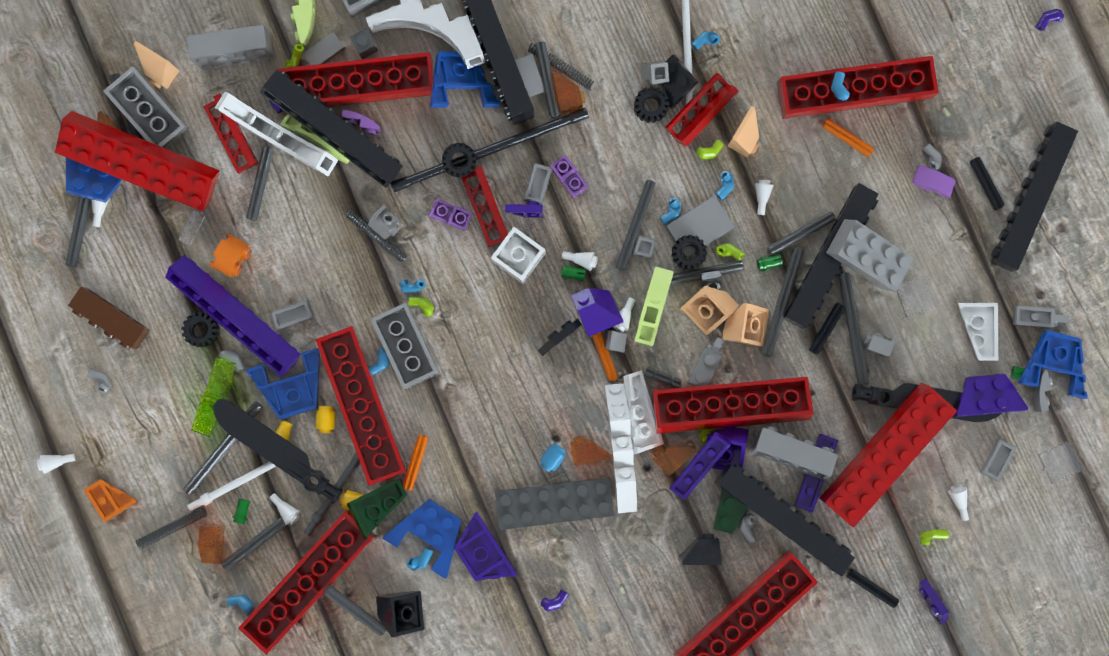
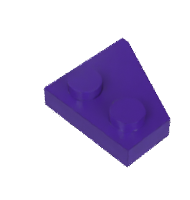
M529 201L527 205L505 204V213H512L524 218H543V205H539V202Z
M922 580L919 582L920 589L918 592L928 602L931 612L941 625L948 620L949 611L928 580Z

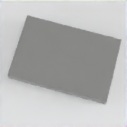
M715 195L666 226L675 241L684 235L698 236L700 240L702 239L706 246L735 228ZM687 245L683 247L682 252L688 258L696 253V249L693 246Z

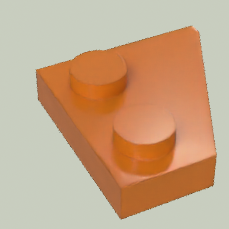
M102 479L84 489L103 522H107L138 503L135 498Z

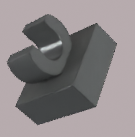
M720 270L701 273V288L707 286L720 290Z

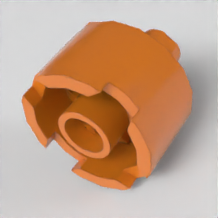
M227 233V240L222 238L214 251L213 256L216 259L214 262H210V267L229 277H238L242 270L241 263L243 260H248L252 251L249 247L250 244Z

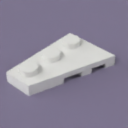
M957 303L977 361H998V303Z

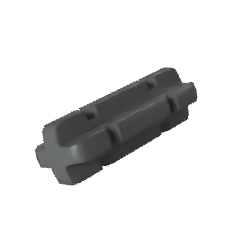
M647 367L644 373L646 377L654 378L655 381L665 385H671L672 388H679L682 382L681 379L672 378L671 375L659 370L655 371L651 367Z

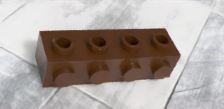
M81 286L68 304L73 309L72 312L81 318L83 316L89 319L88 323L95 328H102L105 330L104 334L112 339L117 338L121 341L119 344L128 350L130 348L138 349L150 329L87 287Z

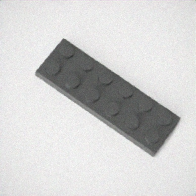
M610 477L495 491L499 530L614 516Z

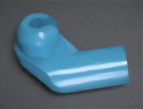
M702 32L691 45L695 50H698L703 44H718L720 36L714 32Z
M836 72L831 90L836 98L844 101L850 95L849 91L842 84L845 74Z
M384 348L378 350L377 362L369 367L372 375L377 374L389 365V358Z
M425 547L421 556L408 559L407 567L411 570L425 568L433 550Z

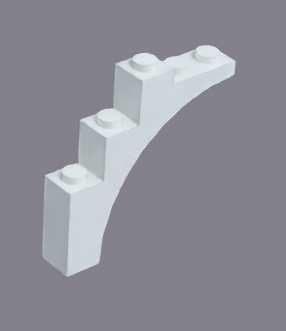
M400 0V5L391 6L387 10L376 12L366 17L372 33L393 28H412L426 31L442 38L451 45L462 57L467 69L485 63L483 52L468 15L457 17L449 22L442 3L431 5L424 10L420 0Z
M227 92L223 93L215 106V109L240 124V126L252 134L266 140L276 148L326 176L330 175L338 159L326 151L291 133Z
M624 383L605 385L618 513L637 512L630 416Z

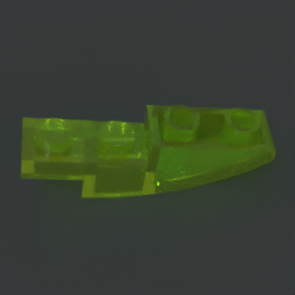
M219 356L216 357L205 393L201 396L191 428L192 431L208 437L211 435L217 423L213 406L217 400L227 398L233 381L231 378L236 366L235 362Z

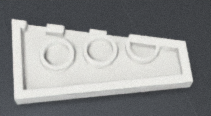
M642 371L623 376L634 455L663 445L664 442L661 433L656 434L654 410Z

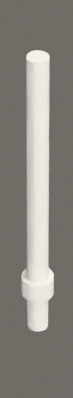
M682 0L684 66L692 74L689 0ZM695 86L686 95V104L693 98Z
M269 461L215 491L201 495L198 500L188 504V508L190 511H193L203 505L207 506L214 499L276 466Z

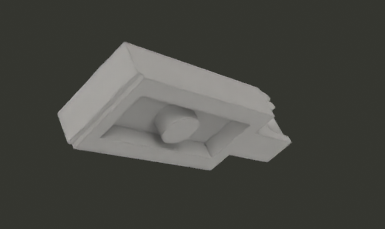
M1014 306L1013 325L1057 328L1058 323H1069V316L1058 315L1059 310L1054 308Z
M717 337L712 345L707 344L688 380L689 383L695 386H707L722 358L724 351L720 350L724 340Z

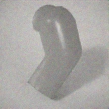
M929 143L923 148V151L929 156L928 167L938 171L941 167L942 156Z
M223 350L218 355L220 362L233 363L237 372L246 368L237 352Z
M94 369L88 371L87 377L98 381L99 392L106 393L111 390L112 384L106 373Z
M746 514L741 519L739 530L750 544L757 539L751 531L752 525L755 523V517L751 514Z

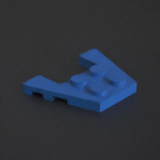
M439 51L437 53L430 108H446L449 105L446 89H479L482 107H499L501 102L499 98L495 97L491 83L487 82L481 64L467 69L462 57L457 52Z
M66 157L67 193L106 203L120 186L122 179Z
M1049 330L1043 331L1018 383L1038 387L1042 368L1070 375L1068 395L1087 399V392L1084 391L1086 377L1082 373V363H1084L1081 339Z
M319 348L301 353L306 373L269 383L264 365L246 369L247 374L255 382L256 387L262 392L266 401L280 420L318 408Z
M429 499L385 534L382 539L397 548L408 531L441 552L431 570L446 579L462 519Z

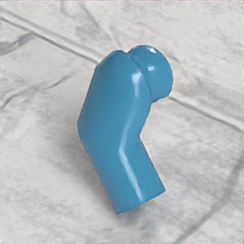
M729 171L721 173L722 187L715 193L720 200L734 188L733 175Z
M677 198L669 200L668 213L660 217L664 225L680 215L681 203Z
M406 279L399 283L401 291L404 293L418 292L426 286L423 280L410 284L409 280Z
M246 595L227 597L228 606L238 605L247 615L254 611V603Z

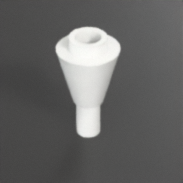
M759 180V183H755L758 215H765L766 203L774 186L770 184V180Z
M91 199L92 211L94 213L92 226L100 227L101 216L109 199L106 203Z
M563 251L562 259L571 260L590 271L592 268H596L598 257L595 256V252L574 254Z
M628 298L625 307L620 311L624 322L613 326L614 330L621 333L629 330L631 310L636 301L635 299Z
M74 453L64 456L40 455V459L37 460L39 471L42 470L45 474L63 465V463L76 461Z
M961 484L954 485L948 491V494L959 510L961 520H969L966 509L967 487H963Z
M275 493L270 496L269 499L277 506L285 525H293L299 520V510L282 501Z

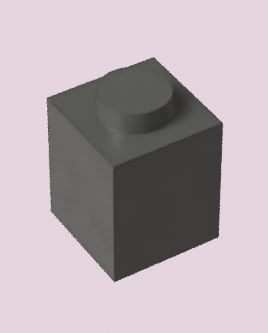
M367 28L350 37L362 59L379 51Z

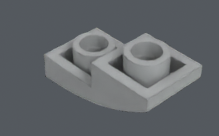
M533 53L515 59L529 97L545 92Z
M1048 371L1040 372L1038 387H1033V406L1035 412L1049 411L1048 406L1050 402L1048 396L1045 395V391L1052 390L1051 385L1053 381Z

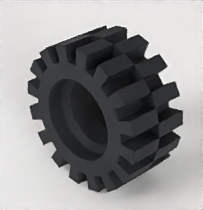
M650 86V88L647 89L645 87L642 91L638 92L634 101V112L636 111V116L640 117L641 121L645 120L646 123H656V121L662 120L666 115L669 106L667 95L665 96L663 90H659L660 88L656 87L655 89L653 86ZM649 98L657 100L659 104L658 109L654 112L647 111L644 107L645 100Z
M464 143L451 144L442 155L443 168L451 176L458 178L466 177L476 166L475 152ZM463 153L466 156L467 162L464 167L457 168L452 164V156L454 154Z
M684 235L674 243L671 257H673V262L677 264V267L683 268L682 270H693L702 265L707 255V247L702 239L700 240L698 236ZM687 245L693 246L696 249V257L692 260L685 259L682 256L683 247Z
M193 313L192 316L186 317V321H183L184 327H181V330L184 333H182V336L192 346H210L212 342L217 340L216 336L220 334L218 333V330H220V327L217 326L218 323L206 313ZM202 322L206 324L208 331L205 336L197 337L194 333V327Z

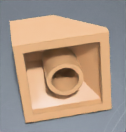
M135 41V49L145 75L151 79L150 83L159 89L161 86L168 89L179 70L168 60Z
M753 106L746 113L727 146L745 157H748L750 153L754 155L759 146L756 143L759 139L756 111Z
M704 286L681 309L707 336L726 320L739 305L727 292Z
M743 303L725 320L722 340L764 347L769 309Z

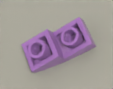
M349 110L342 111V118L352 125L360 123V128L365 134L376 135V133H381L379 125L366 116Z
M563 155L550 165L573 199L588 188L587 183L566 155Z
M918 165L912 183L925 191L932 190L944 198L951 197L956 180L939 171Z
M436 198L428 216L465 231L472 213Z

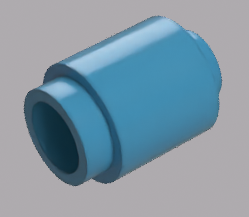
M554 443L548 447L539 460L542 462L540 466L548 472L551 470L556 471L564 460V455L567 451Z

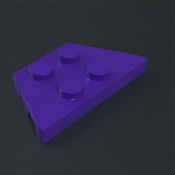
M1006 374L972 376L965 378L964 389L960 394V403L954 417L1027 411L1028 406Z
M475 512L454 548L475 581L509 576L515 577L517 572L479 513Z

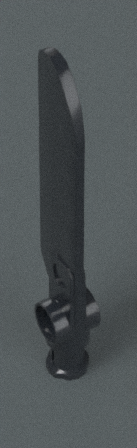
M903 383L894 390L874 386L867 388L854 384L851 396L853 401L863 400L867 401L868 404L898 409L918 385ZM931 387L956 410L958 409L959 398L962 392ZM882 392L885 393V400L883 402L879 399V395ZM1002 413L954 417L953 415L951 418L971 422H986L997 418Z
M222 398L216 401L213 406L214 415L219 425L228 434L301 482L306 490L316 492L318 495H324L331 500L332 504L336 502L343 489H338L329 483L330 480L325 477L322 471L312 469L308 455L227 399ZM310 477H315L318 480V484H313Z

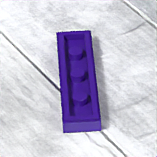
M715 431L670 485L669 489L685 500L730 447L732 442Z
M819 433L815 446L821 449L823 446L828 447L835 452L838 440ZM805 473L794 506L813 513L824 480Z

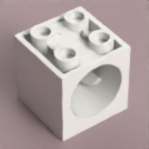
M513 227L492 255L491 260L524 284L542 260L546 251L524 233Z

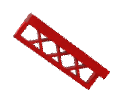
M716 73L665 127L666 130L679 144L688 146L739 91L735 86L727 84L723 77ZM718 80L722 87L717 92H713V84ZM703 95H708L707 103L700 105V98ZM690 109H695V116L692 119H687V112ZM678 122H682V130L677 134L672 128Z
M219 93L213 96L215 101L203 106L233 166L237 173L240 174L259 163L239 124L222 112L220 117L212 115L210 109L215 107L222 97ZM222 121L226 122L230 128L228 134L220 130ZM230 138L236 140L238 144L237 151L229 148ZM239 154L243 155L247 161V164L239 167L237 163Z
M482 166L474 168L475 171L461 178L487 245L491 247L503 242L508 233ZM477 175L479 184L475 189L468 185L466 179ZM477 193L484 195L486 198L483 206L476 204L474 201ZM484 210L492 213L493 218L490 224L483 222L481 219ZM490 229L498 230L501 238L490 242L488 237Z

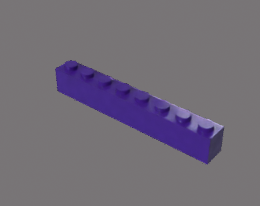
M184 255L169 266L165 278L280 377L296 364L301 355L297 349L287 343L281 335L273 331L267 323L259 319L250 309L246 308L236 297L232 296L222 285L218 284L208 273L197 266L193 260Z

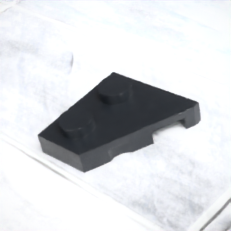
M672 54L666 60L668 62L669 82L663 83L670 108H674L698 83L679 58Z
M577 318L573 322L569 320L561 326L562 330L559 333L556 330L547 337L549 341L538 350L539 353L544 356L554 346L582 325Z

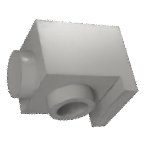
M656 61L640 64L641 79L649 80L650 84L669 82L668 62Z
M386 205L379 208L372 215L368 226L384 240L390 235L394 236L400 229L398 226L400 220L386 209Z
M875 333V335L866 334L863 340L865 345L863 350L887 358L891 355L896 339H886L887 336L880 333Z

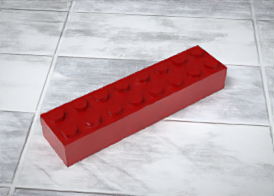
M430 52L277 69L280 72H285L295 84L302 85L308 94L319 98L325 107L431 96L434 76L433 60Z
M933 56L782 76L777 81L782 119L932 99L939 94ZM836 72L845 74L842 84L850 93L847 100L843 101L836 98L831 90Z
M74 111L67 114L61 122L55 149L56 154L202 212L210 204L220 170Z
M350 326L315 339L368 486L406 472L354 327Z
M808 377L653 390L652 394L656 434L810 420L814 414Z
M920 383L819 499L854 528L957 410L929 385Z
M349 510L345 511L238 629L266 655L270 653L324 594L325 588L328 585H332L377 535L371 532L367 538L363 539Z
M787 550L684 644L674 656H739L810 591L818 581Z

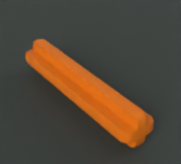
M827 119L822 127L866 157L872 154L874 148L831 119Z
M602 332L592 335L608 381L617 380L618 375L609 351L605 349L606 343Z
M418 435L403 483L405 490H413L428 442V437L425 435Z

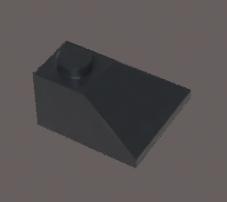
M703 533L702 537H697L679 555L680 563L682 565H722L719 538L714 537L712 533Z
M421 591L391 593L376 597L378 618L391 637L424 630Z

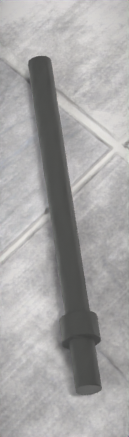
M357 453L335 484V487L338 489L344 486L360 462ZM326 498L319 510L315 511L312 515V520L304 531L308 536H311L317 525L321 524L324 520V515L332 504L330 499Z

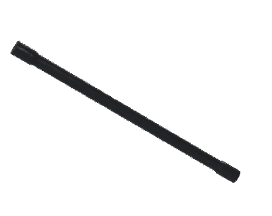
M586 107L581 108L561 118L475 150L476 160L569 124L589 118ZM465 155L452 159V164L455 167L463 166L467 162ZM441 163L413 175L391 182V186L395 193L446 171Z

